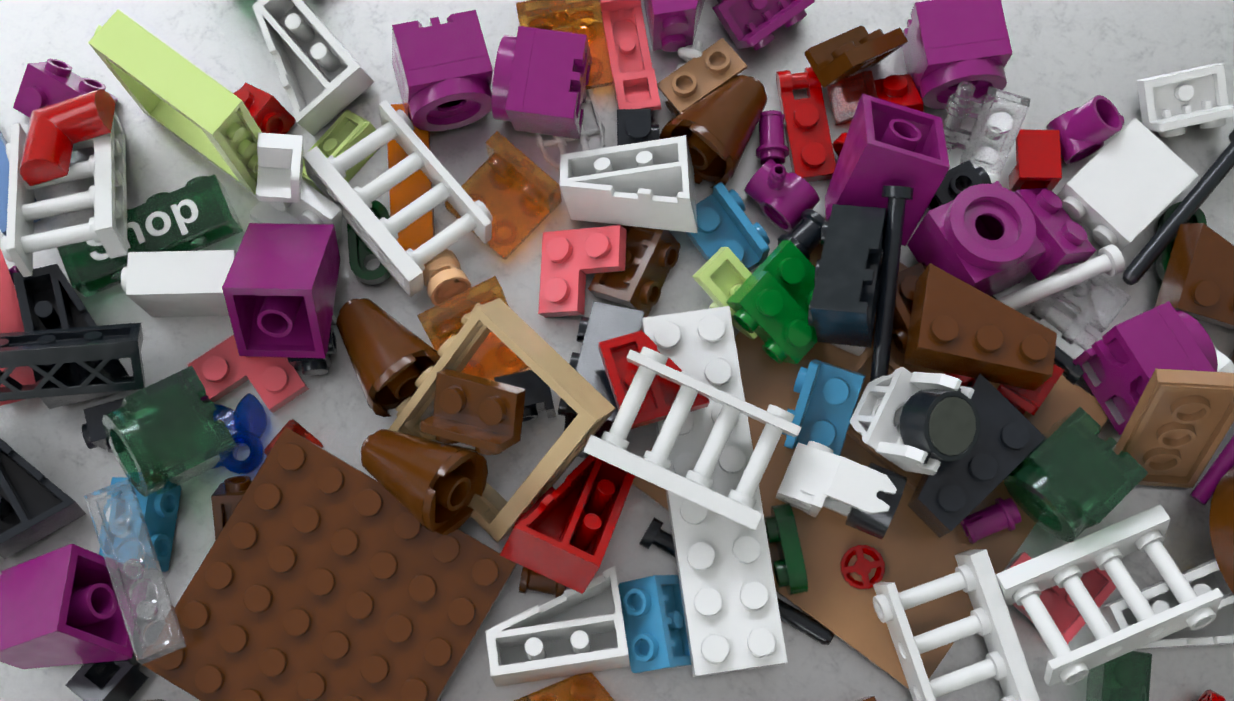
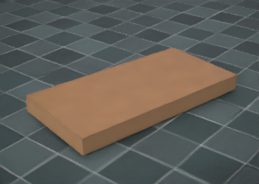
M1155 369L1104 468L1105 481L1111 483L1115 478L1122 476L1114 483L1193 488L1234 422V373ZM1137 469L1133 474L1125 477L1130 471Z

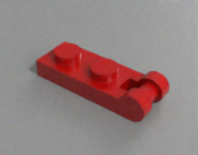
M806 67L804 72L791 74L790 70L777 71V91L781 112L785 116L784 129L789 148L792 173L801 176L807 182L829 180L834 173L836 162L821 83L812 67ZM806 89L808 98L794 100L793 90Z

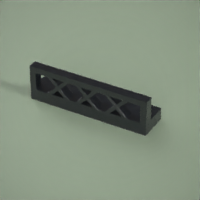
M141 323L0 333V368H5L3 372L0 370V385L6 386L0 387V401L145 389L146 382L141 355L143 343ZM131 358L133 376L114 377L104 370L103 367L111 359ZM76 362L89 372L80 381H68L56 371L64 363ZM46 364H53L50 368L46 366ZM29 366L43 376L35 384L22 385L9 375L16 367Z

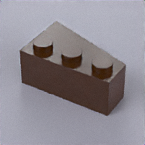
M1204 223L1180 224L1155 307L1170 301L1175 310L1183 311L1195 319L1234 330V245Z
M930 263L915 284L904 363L975 378L981 373L990 382L1035 391L1053 375L1057 333Z

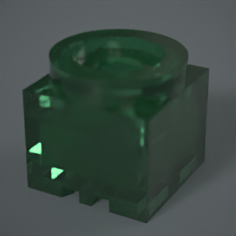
M192 366L125 397L120 408L102 417L107 439L120 466L132 485L144 497L155 492L159 496L221 464L236 446L225 423L220 419L214 421L213 413L216 407L213 402L205 404L200 399L206 396V391Z
M1081 407L1054 423L1043 434L1046 438L1004 479V484L1009 494L1018 506L1040 527L1056 538L1066 542H1073L1085 529L1099 524L1148 474L1129 453L1121 451L1117 455L1112 450L1117 442L1111 436L1105 440L1097 436L1101 432V426Z

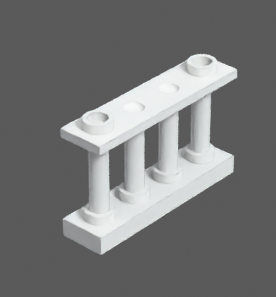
M384 100L379 104L381 124L383 126L336 158L332 155L326 158L316 146L303 155V160L309 178L327 199L342 208V217L411 298L424 288V264L472 230L486 244L492 237L493 217L483 202L480 200L474 202L414 133V126L406 113L401 109L395 111L388 101ZM393 139L408 154L402 161L362 188L358 186L352 188L344 179L347 170ZM421 169L433 183L434 187L389 219L382 217L379 220L370 210L372 208L371 202ZM447 200L461 217L413 251L409 248L405 251L397 241L399 238L398 233L441 202Z
M115 111L111 133L73 144L72 151L94 147V155H90L89 160L70 164L67 176L34 186H29L20 175V165L27 135L20 123L11 124L10 143L6 144V154L9 161L6 236H3L1 239L2 250L7 261H13L22 276L28 277L32 276L33 252L94 240L95 243H102L110 259L128 255L126 134ZM94 177V185L89 187V191L35 202V189ZM94 208V217L89 218L88 223L34 234V220Z
M643 347L640 353L630 349L627 355V362L639 368L610 431H604L601 439L591 435L583 452L752 530H756L763 513L753 509L757 501L753 499L754 494L782 432L792 437L799 435L802 427L792 423L795 415L769 404L767 411L668 367L665 365L668 357L652 349ZM655 375H658L681 387L651 452L646 450L644 457L641 458L626 451L630 443L626 441V438ZM700 394L722 404L723 407L694 470H688L686 477H683L668 470L672 462L668 458L696 396ZM741 413L765 424V427L736 491L731 489L728 497L711 490L714 481L710 478Z
M1161 504L996 574L1006 606L1014 603L1018 606L1023 605L1054 659L1048 661L1044 676L1048 687L1063 682L1064 685L1074 684L1085 678L1089 674V670L1188 626L1191 630L1203 628L1216 618V612L1223 594L1219 588L1197 596L1162 544L1171 518ZM1138 550L1140 553H1147L1180 604L1155 614L1122 563L1124 556ZM1096 568H1099L1101 571L1105 570L1138 623L1114 633L1081 581L1082 575ZM1056 585L1059 588H1065L1096 641L1072 651L1039 597L1041 592Z
M970 549L954 556L958 567L955 568V573L899 593L895 582H878L873 584L877 595L873 597L874 609L880 621L887 624L913 701H936L935 698L992 677L995 680H999L1004 694L1001 701H1040L987 549ZM960 590L968 593L974 609L971 610L970 616L913 636L904 610ZM977 633L983 636L989 652L986 654V660L932 680L928 679L920 654Z

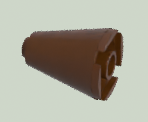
M738 75L670 120L663 127L660 139L686 135L694 169L695 183L700 184L704 179L713 182L714 184L710 187L713 188L720 182L725 186L733 177L767 104L768 99L763 84L754 77Z
M368 298L352 299L341 307L336 319V325L366 401L375 415L390 417L391 415L388 410L397 408L405 399L414 395L418 389L415 385L416 380L426 369L435 366L440 356L435 349Z
M381 429L369 435L361 447L362 466L426 529L437 532L440 535H448L459 529L474 511V509L468 507L474 494L482 497L488 476L487 460L474 449L387 429Z

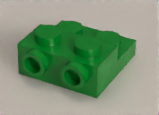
M783 240L726 302L736 312L733 315L734 320L747 332H755L764 342L762 345L764 352L779 364L783 362L798 364L818 342L814 326L808 325L809 305L815 287V266L791 240Z

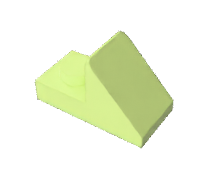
M721 247L692 277L713 300L709 307L717 308L729 306L726 302L752 273L729 247ZM730 307L733 326L750 339H755L758 336L755 332H747L734 320L733 315L736 312Z

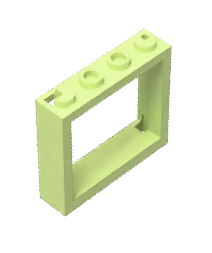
M118 9L103 26L99 25L96 28L94 36L88 42L89 45L145 114L256 196L258 175L257 140L258 132L262 133L244 102Z

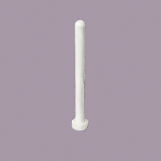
M1110 244L1099 249L1098 257L996 300L1017 310L1102 273H1106L1109 276L1119 274L1125 270V260L1119 248Z

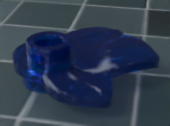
M248 393L238 403L235 411L220 404L203 403L200 413V424L204 437L196 439L186 447L190 457L196 464L207 469L225 467L235 474H248L256 470L264 458V445L260 439L267 427V415L260 401L254 395ZM229 440L226 445L220 447L223 442ZM243 446H248L250 449L248 458L241 461L238 460L237 451ZM222 449V451L219 454L212 457L215 452Z

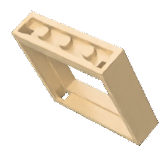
M500 298L483 305L477 303L470 313L463 315L461 323L464 326L457 335L451 336L439 348L437 354L440 356V359L435 366L429 367L418 377L415 382L418 389L412 397L405 399L395 409L398 411L396 414L397 418L388 429L436 440L434 435L421 432L420 424L421 421L427 419L434 409L437 372L446 368L461 372L491 331L578 413L508 502L487 482L482 497L474 494L468 507L474 509L471 517L497 543L511 534L517 520L557 482L586 446L590 436L596 434L616 409Z

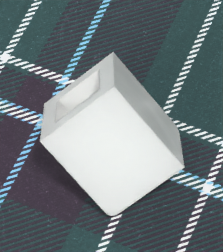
M258 132L257 200L300 203L303 172V136Z

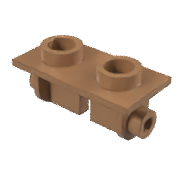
M721 38L704 50L701 57L691 59L657 83V87L668 99L665 103L669 111L673 115L681 114L747 69L748 66L730 45Z

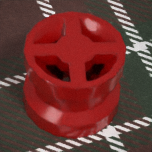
M857 545L850 548L843 555L840 562V572L843 579L851 587L869 589L874 587L873 584L882 580L885 573V562L875 548L868 545ZM864 554L871 556L874 561L870 562L868 559H865ZM856 555L857 560L854 562V565L848 566L850 559ZM876 568L875 575L869 580L868 574L871 572V569ZM855 572L861 576L862 581L855 580L850 573Z

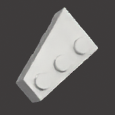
M258 0L252 5L269 52L273 55L279 70L282 86L286 89L294 109L292 112L295 120L314 136L370 87L374 80L304 0Z
M686 135L560 154V188L571 220L698 233L694 169Z
M1216 559L1182 572L1197 596L1219 588L1223 598L1216 612V618L1203 628L1191 630L1188 626L1136 650L1234 644V595L1225 582ZM1164 580L1140 590L1155 614L1180 604ZM1123 597L1099 607L1114 633L1138 623Z

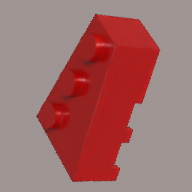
M589 455L566 477L565 481L552 494L549 493L540 502L539 506L526 519H522L513 528L500 556L583 594L600 568L635 475Z

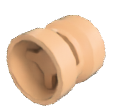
M445 249L424 264V285L427 287V294L431 302L436 307L442 309L452 308L466 300L471 291V283L466 274L461 270L460 263L451 250Z

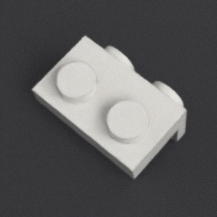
M1222 63L1137 80L1142 124L1150 131L1159 132L1160 137H1173L1185 134V127L1199 124L1201 129L1223 126L1226 124L1225 118L1234 116V105H1229L1225 69Z

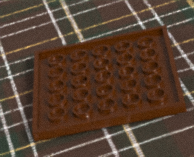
M285 427L140 664L200 701H438L512 575L517 563L500 556L499 552L460 529L448 535H440L437 532L429 531L377 480Z

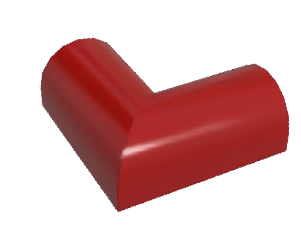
M99 89L32 111L20 165V175L29 186L67 176L73 144L111 133L116 101L107 91Z

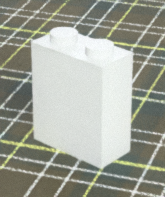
M1134 118L1062 188L1057 196L1061 199L1062 207L1070 218L1081 221L1092 232L1094 240L1101 247L1113 244L1122 251L1198 174L1137 118Z
M236 251L128 252L127 267H123L121 272L122 289L126 296L153 318L229 316L222 286L233 263Z

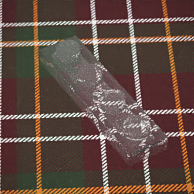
M125 479L84 495L136 660L142 665L186 647L175 609L131 481Z

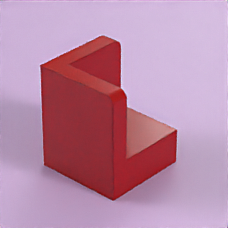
M1019 130L1015 135L1017 164L1009 174V190L1015 192L1021 189L1048 188V190L1052 191L1062 179L1060 130Z

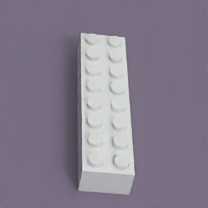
M730 306L642 318V331L657 345L658 351L670 358L682 370V373L745 401ZM709 399L708 407L689 412L668 460L672 461L668 470L683 477H686L688 470H694L723 407L722 404ZM739 414L710 478L714 481L711 490L728 497L731 489L736 491L753 453L748 416L744 414ZM665 420L655 422L657 436L659 435ZM758 485L753 499L757 500L753 509L763 513ZM666 490L693 677L788 663L764 514L756 530H752Z

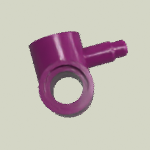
M1097 95L1082 106L1058 116L1046 128L1047 130H1060L1061 156L1065 164H1072L1101 149L1105 144L1104 141L1121 131L1124 125V117L1120 115L1109 99Z
M772 159L760 167L744 189L745 193L760 204L763 213L768 219L786 232H790L802 220L801 213L805 209L812 210L820 201L815 189L805 179L795 173H787L783 165L777 164Z

